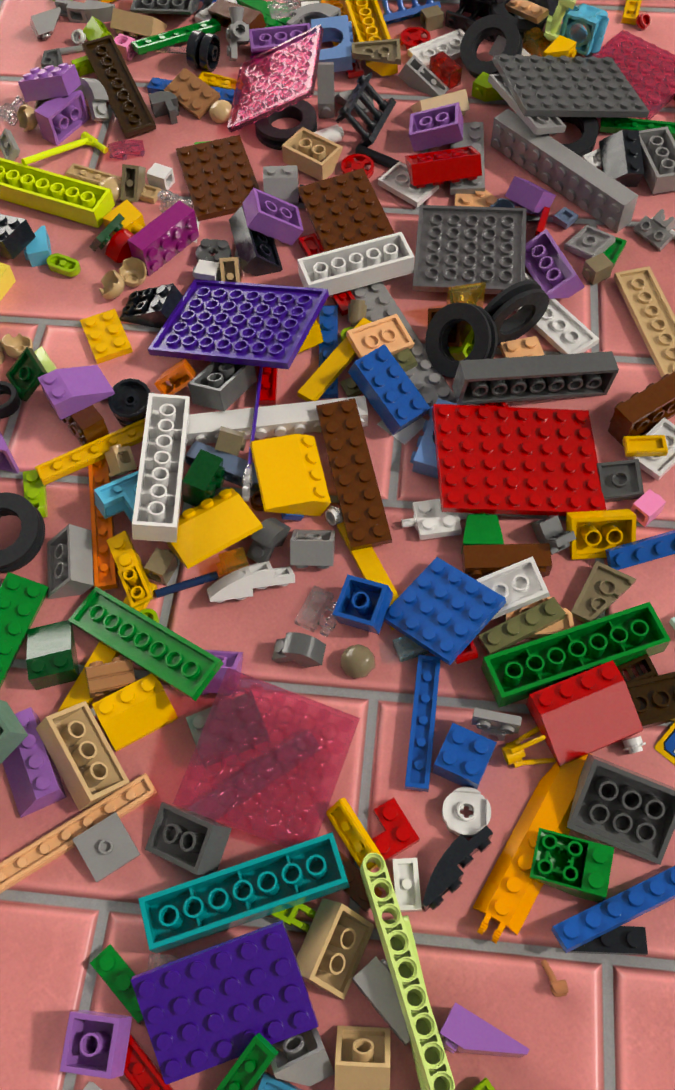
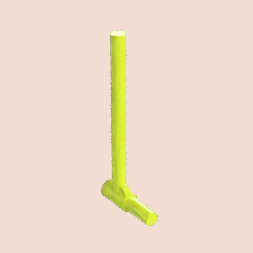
M83 132L79 140L21 159V162L25 166L83 145L96 147L104 154L108 152V148L89 133Z

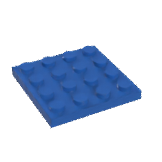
M436 557L388 608L384 622L448 665H451L457 656L464 651L506 604V598Z

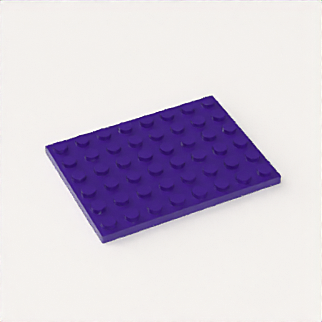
M194 279L149 346L148 352L154 356L289 369L329 296L328 289Z

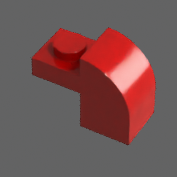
M128 229L116 232L108 243L105 255L116 263H123V260L131 258L128 239L135 234Z

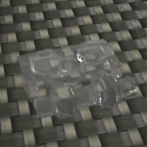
M298 0L267 1L271 19L294 17L293 11L300 8Z
M314 585L294 620L295 624L312 632H315L318 626L323 627L320 634L328 637L330 631H333L336 626V619L332 614L337 602H332L334 598L333 593ZM326 610L331 611L328 618H323Z

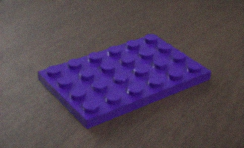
M283 920L132 976L131 983L165 1084H170L240 1057L258 1033L272 1045L319 1027Z

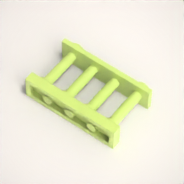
M558 0V6L553 17L548 15L544 36H546L547 40L553 42L560 35L561 22L565 12L569 8L573 10L576 0Z

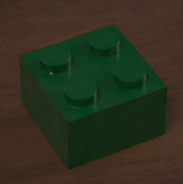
M200 449L182 481L183 502L197 507L203 500L212 499L216 496L214 493L217 488L221 489L225 479L223 478L225 471L223 458Z

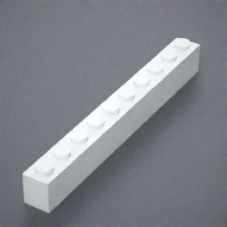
M356 396L258 407L255 438L262 439L273 436L280 437L291 434L322 432L316 405L353 398L356 400L362 426H368L366 397ZM254 408L189 414L186 446L192 445L195 441L204 444L216 443L221 426L243 432V439H250Z

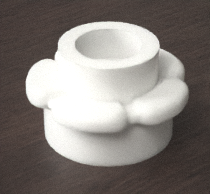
M77 29L72 32L71 39L75 44L82 45L86 40V34L83 33L82 29Z
M330 506L329 510L325 512L328 523L332 526L342 523L341 509Z
M641 736L623 741L625 747L623 750H628L629 754L643 751L642 746L646 745V742L643 743Z

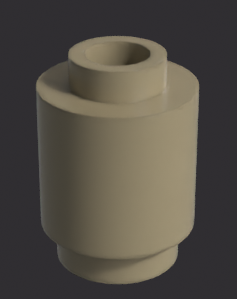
M351 299L350 304H348L347 322H351V326H356L363 317L366 318V300Z

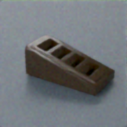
M648 654L617 666L626 683L658 676ZM640 665H644L648 673L643 674ZM631 668H636L639 674L638 677H635ZM625 670H627L631 678L629 681H627L623 674Z

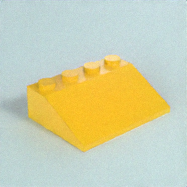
M291 434L251 441L250 447L264 512L321 516L330 505L331 500L314 436Z
M233 488L224 489L214 498L205 499L197 507L183 511L182 515L179 516L177 543H166L185 567L189 569L262 529L263 526L239 493Z

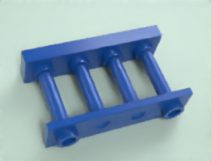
M381 0L384 9L383 18L386 25L420 17L421 9L435 5L441 8L440 1L426 0L425 5L420 6L418 0H411L413 6L410 9H406L403 0H396L398 10L392 13L388 0Z

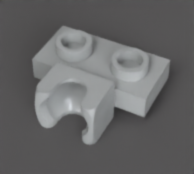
M661 209L653 217V220L645 216L633 230L637 235L661 251L673 239V235L669 232L675 226V218L672 216L664 221V210Z
M474 708L471 724L482 729V736L494 735L498 737V740L503 741L506 734H518L522 717Z

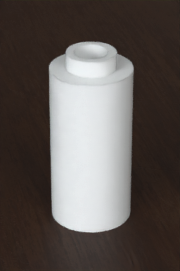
M338 124L314 132L334 143L342 141V137H344V131Z

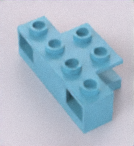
M139 470L94 489L95 505L105 519L124 511L132 522Z

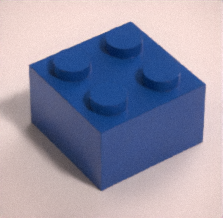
M347 574L332 615L341 624L379 634L394 594L388 585Z
M452 723L435 760L432 773L462 787L478 789L497 742Z

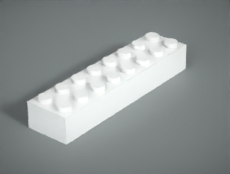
M149 393L132 519L133 540L177 543L190 396Z

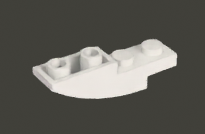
M269 561L256 563L222 577L207 588V594L210 602L222 603L230 599L243 600L253 596V588L265 589L268 586H287L289 583H295V574L290 566L272 568Z

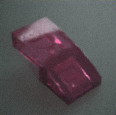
M123 140L108 144L110 158L126 160L127 155L144 157L145 154L143 140Z

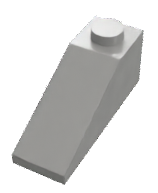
M415 55L410 58L398 74L409 87L433 97L444 95L449 90Z
M317 62L318 118H335L334 62Z
M375 956L352 980L406 1046L410 1039L388 963L384 958L380 961Z

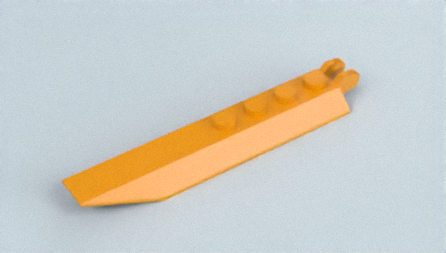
M588 755L560 767L556 762L539 781L473 906L474 910L485 914L477 931L479 934L485 933L490 919L499 923L491 940L495 944L498 942L505 927H508L515 935H518L544 884L529 878L539 828L568 835L571 830L567 828V823L579 776Z

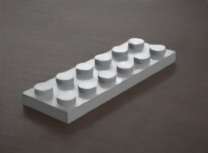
M489 74L488 82L535 135H554L565 132L567 126L558 117L524 116L500 74Z
M483 122L463 123V141L450 143V149L465 146L474 147L481 154L482 176H477V179L467 180V178L460 179V182L450 183V195L475 194V191H485Z

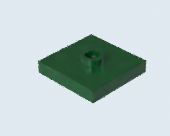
M26 347L6 376L16 388L20 399L27 402L40 385L38 377L47 374V371L33 349Z

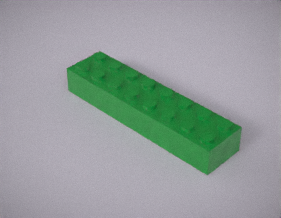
M647 602L485 656L481 669L500 708L529 697V694L613 660L615 665L619 666L644 654L652 656L664 652L671 639L651 603Z

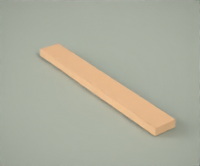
M146 773L1 862L0 894L76 847L72 840L73 838L116 812L119 818H122L157 796L158 792Z

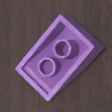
M81 90L72 92L69 96L46 101L34 111L43 139L56 146L90 119Z
M98 365L55 369L38 377L44 394L60 420L115 394Z
M456 1002L439 1032L444 1049L452 1054L458 1051L468 1054L521 1058L527 1055L530 1050Z

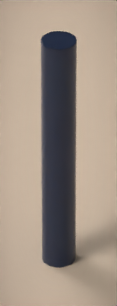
M217 571L157 589L155 593L157 598L217 580L219 577Z

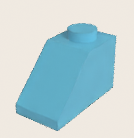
M44 225L34 233L36 237L24 250L25 258L30 261L32 267L46 265L47 258L52 254L50 238Z

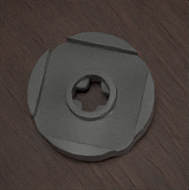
M203 239L196 249L197 262L200 259L220 263L219 258L232 257L231 249L226 240Z

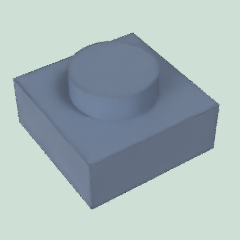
M566 207L553 216V222L564 229L569 228L578 220V215Z

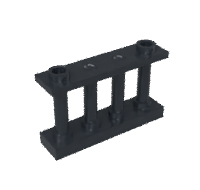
M460 0L459 9L456 13L449 10L446 11L445 26L455 30L461 29L465 33L477 21L475 19L478 16L485 17L489 15L491 2L487 0ZM464 12L471 13L470 17L463 16L462 14ZM508 12L509 14L517 18V15ZM491 35L485 38V40L495 42L498 35Z
M372 72L366 76L363 74L358 78V84L346 104L338 111L339 116L336 119L337 123L346 119L360 134L361 141L359 144L365 147H369L374 143L396 104L393 98L387 101L383 100L369 84V80L373 75ZM364 89L377 102L379 110L362 93ZM358 99L371 112L373 120L357 104ZM352 109L367 125V131L350 114Z

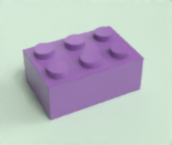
M62 63L58 67L49 65L44 67V69L39 67L32 68L30 73L24 74L23 78L18 82L25 102L69 96L81 85L75 64L68 65V63Z
M459 102L410 114L409 138L414 152L463 141V116Z
M254 187L243 202L247 227L253 231L260 232L267 237L275 238L289 245H293L304 231L299 209L293 204Z

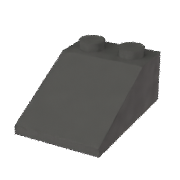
M162 802L145 850L196 875L206 876L217 872L232 828Z

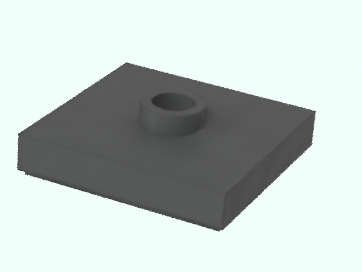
M639 459L597 463L601 490L605 502L639 499L644 494Z

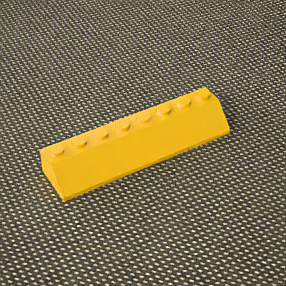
M345 0L358 42L391 39L377 0ZM365 60L366 66L381 76H390L398 73L397 64Z

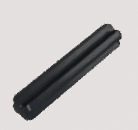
M360 144L355 148L356 154L366 155L374 162L390 169L399 162V160Z

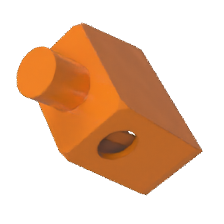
M184 358L164 371L154 385L161 394L174 395L186 387L196 377L197 373L187 359Z

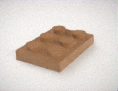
M186 68L164 89V91L175 94L178 104L199 120L210 109L211 105L221 97L219 92Z

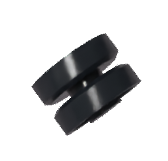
M197 30L192 31L186 47V59L189 67L202 68L210 72L214 71L220 57L219 37L216 34H205Z
M132 378L121 380L112 388L115 394L108 397V404L120 425L126 427L146 418L148 396L151 393L147 385L139 379Z

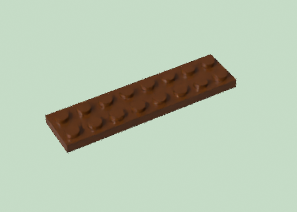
M355 398L316 405L350 550L354 551L392 543L389 525Z

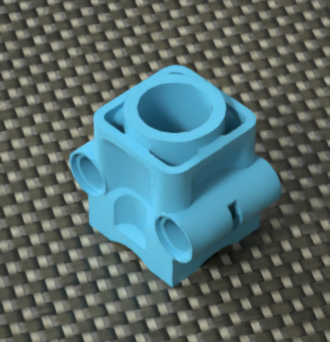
M584 3L578 7L574 6L573 10L570 8L566 10L560 28V35L576 41V50L580 54L587 56L590 52L599 53L609 22L607 11Z

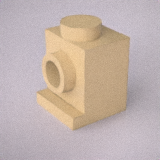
M121 444L109 447L110 451L105 453L111 472L109 477L127 474L137 469L130 446L121 447Z

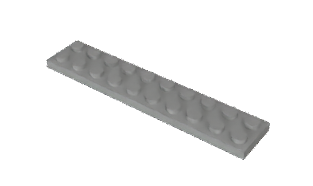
M383 282L350 290L356 300H366V319L371 322L397 313L415 343L410 351L418 366L405 373L430 408L433 404H436L438 398L456 403L455 395L442 374L430 363L426 349Z

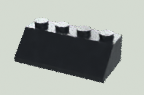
M241 206L229 219L242 270L254 276L281 272L283 268L274 238L267 237L260 232L248 228L244 208Z

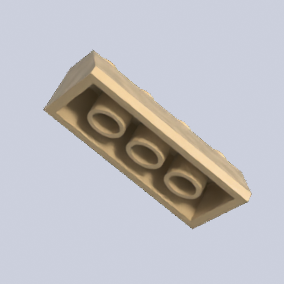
M86 701L45 717L36 727L79 811L98 803L130 783Z

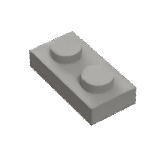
M4 129L0 136V149L5 159L15 161L19 156L20 149L11 131Z

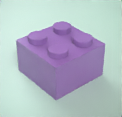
M514 176L505 197L509 198L515 206L526 208L527 213L539 216L544 207L550 208L556 195L526 179Z
M89 1010L71 1011L60 1071L107 1079L123 1076L133 1016Z

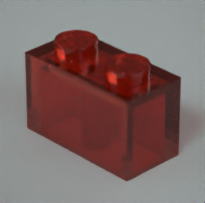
M443 51L430 57L429 69L449 90L461 84L462 67Z

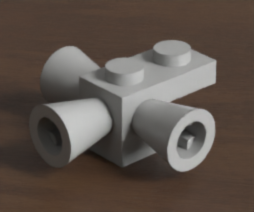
M243 7L229 8L232 24L226 29V39L229 43V46H227V56L230 57V61L238 59L237 46L250 42L249 24L242 21Z

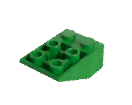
M539 828L529 878L575 897L601 903L607 897L614 847Z

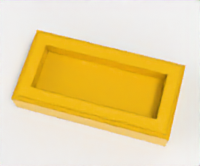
M665 435L624 436L622 440L625 457L667 456L668 453Z

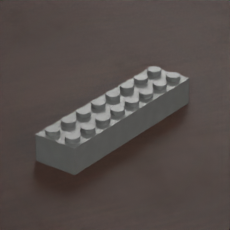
M612 351L462 360L459 362L452 388L457 405L607 395L619 368Z

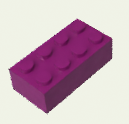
M179 200L128 239L131 255L145 263L146 275H152L199 237L194 209Z

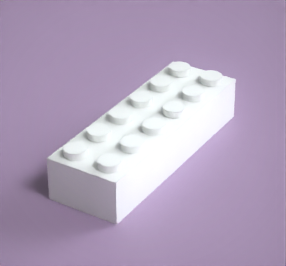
M398 232L297 259L298 273L304 287L328 289L330 296L414 273L415 257L403 233Z

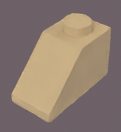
M239 257L219 258L221 281L241 283Z

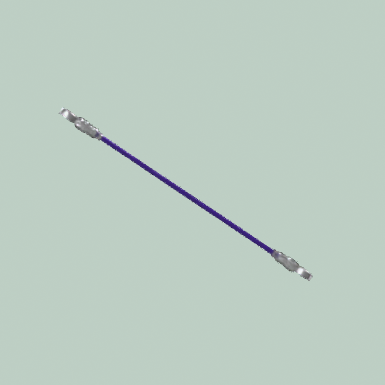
M260 366L250 443L255 439L263 367ZM250 446L248 462L242 476V497H244V501H249L250 488L253 483L252 452Z

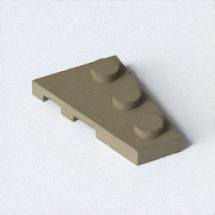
M387 39L353 42L352 59L401 65L400 40Z
M596 561L571 611L573 618L584 623L596 620L637 579Z

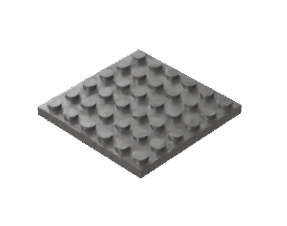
M420 205L413 291L499 294L511 285L524 281L526 208Z

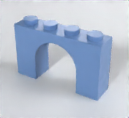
M348 15L311 19L314 43L328 41L340 43L333 48L313 50L315 75L317 74V62H334V72L353 70L352 63H355V59H352L353 32L352 21L348 22Z
M439 398L436 402V404L457 405V403L449 402ZM432 405L429 411L430 419L424 423V434L418 438L416 446L418 450L417 452L413 451L410 463H413L412 472L438 479L436 447L433 441L435 436Z

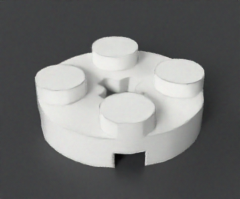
M460 787L446 797L442 807V817L450 832L458 836L462 834L464 837H474L489 824L491 806L487 798L485 799L480 794V791L472 787ZM464 806H468L469 811H473V815H469V818H465L463 814H460V810H463Z

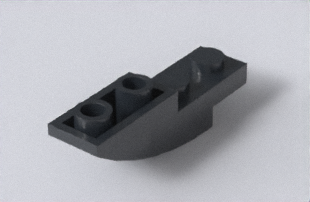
M487 825L469 841L461 834L444 852L430 877L422 905V909L425 912L430 907L432 910H435L444 901L442 896L448 891L453 893L463 884L460 880L464 873L459 867L466 868L474 860L473 854L478 850L482 853L492 844L490 839L493 832Z

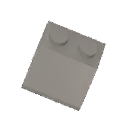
M263 166L264 192L295 206L299 205L298 166Z
M294 529L290 540V565H295L297 568L317 566L320 569H327L329 566H333L335 530Z

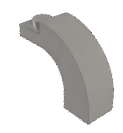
M327 3L308 4L293 11L294 17L288 20L286 24L310 23L311 26V19L341 16V10Z
M79 77L81 85L73 92L78 90L83 92L84 99L89 104L92 120H109L106 102L109 99L104 86L97 79Z

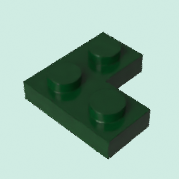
M119 213L94 239L89 247L94 252L98 248L102 250L112 238L110 234L113 231L115 233L123 227L121 223L125 218Z

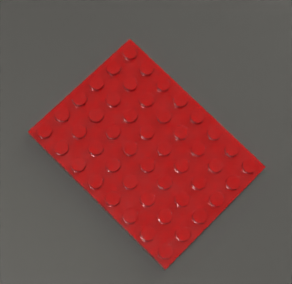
M433 404L432 415L442 512L566 516V512L606 510L597 469L598 460L589 410Z

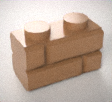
M124 656L112 659V662L103 664V661H95L90 663L89 667H85L90 698L112 694L136 681L132 661Z

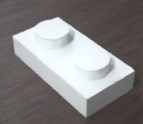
M417 858L392 859L394 890L401 912L422 911Z

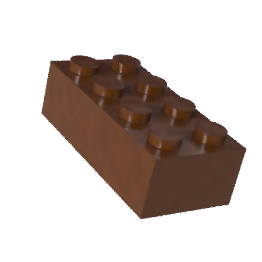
M675 372L670 375H664L660 381L655 384H649L642 392L634 393L630 399L625 402L621 401L615 406L608 432L622 446L624 436H642L649 432L663 418L668 420L675 415Z
M93 405L62 419L64 423L68 422V428L74 436H79L78 441L81 446L109 434L104 418Z

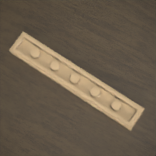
M75 163L65 173L67 177L98 186L107 177L113 176L122 180L120 176ZM145 184L139 200L155 204L162 194V189Z

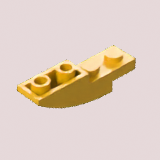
M123 531L107 539L106 541L119 570L117 571L132 608L135 609L152 600L153 595L149 580L128 533Z

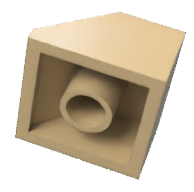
M337 1026L335 1090H390V1028Z

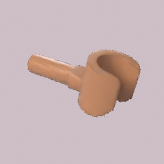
M547 960L541 961L549 977L552 994L555 997L566 996L568 993L566 980L557 981Z

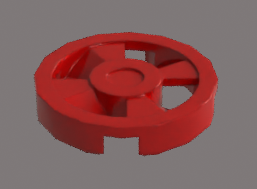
M409 27L400 34V44L402 46L406 45L407 50L422 44L421 42L425 43L431 40L430 33L421 27ZM425 33L427 38H421V35Z
M363 154L349 155L341 163L343 174L363 168L369 179L374 172L373 160ZM368 164L371 165V167L369 170L364 169V165Z

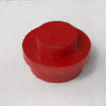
M640 13L636 18V24L641 30L646 29L651 23V18L647 13Z

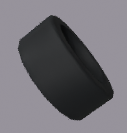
M0 381V395L9 394L11 397L6 403L0 405V419L13 415L19 409L21 403L16 388L6 381Z

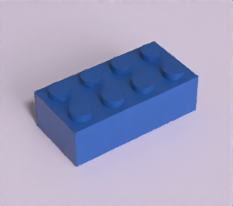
M385 344L356 360L348 371L392 435L422 418L430 409V406Z

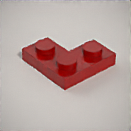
M394 797L373 809L375 816L385 831L372 838V841L385 862L419 842L420 838Z

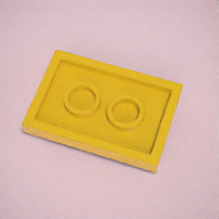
M115 309L80 320L97 364L133 352Z

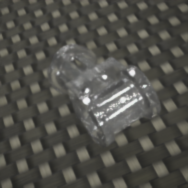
M17 95L11 104L5 103L3 106H0V121H5L11 126L16 125L18 122V108L23 104H27L25 99Z
M162 190L157 195L158 200H160L159 209L162 213L179 200L193 209V200L179 199V194L172 193L169 190Z

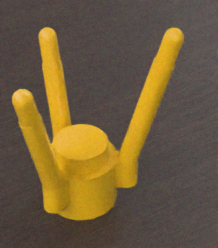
M537 726L514 741L506 743L501 748L507 765L513 764L515 768L523 765L553 763L556 760L555 758L522 760L525 757V748L546 738L545 735L521 744L522 741L540 731Z

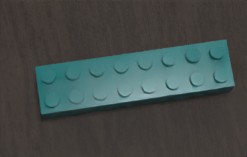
M333 832L138 898L149 950L158 954L349 888L350 885Z

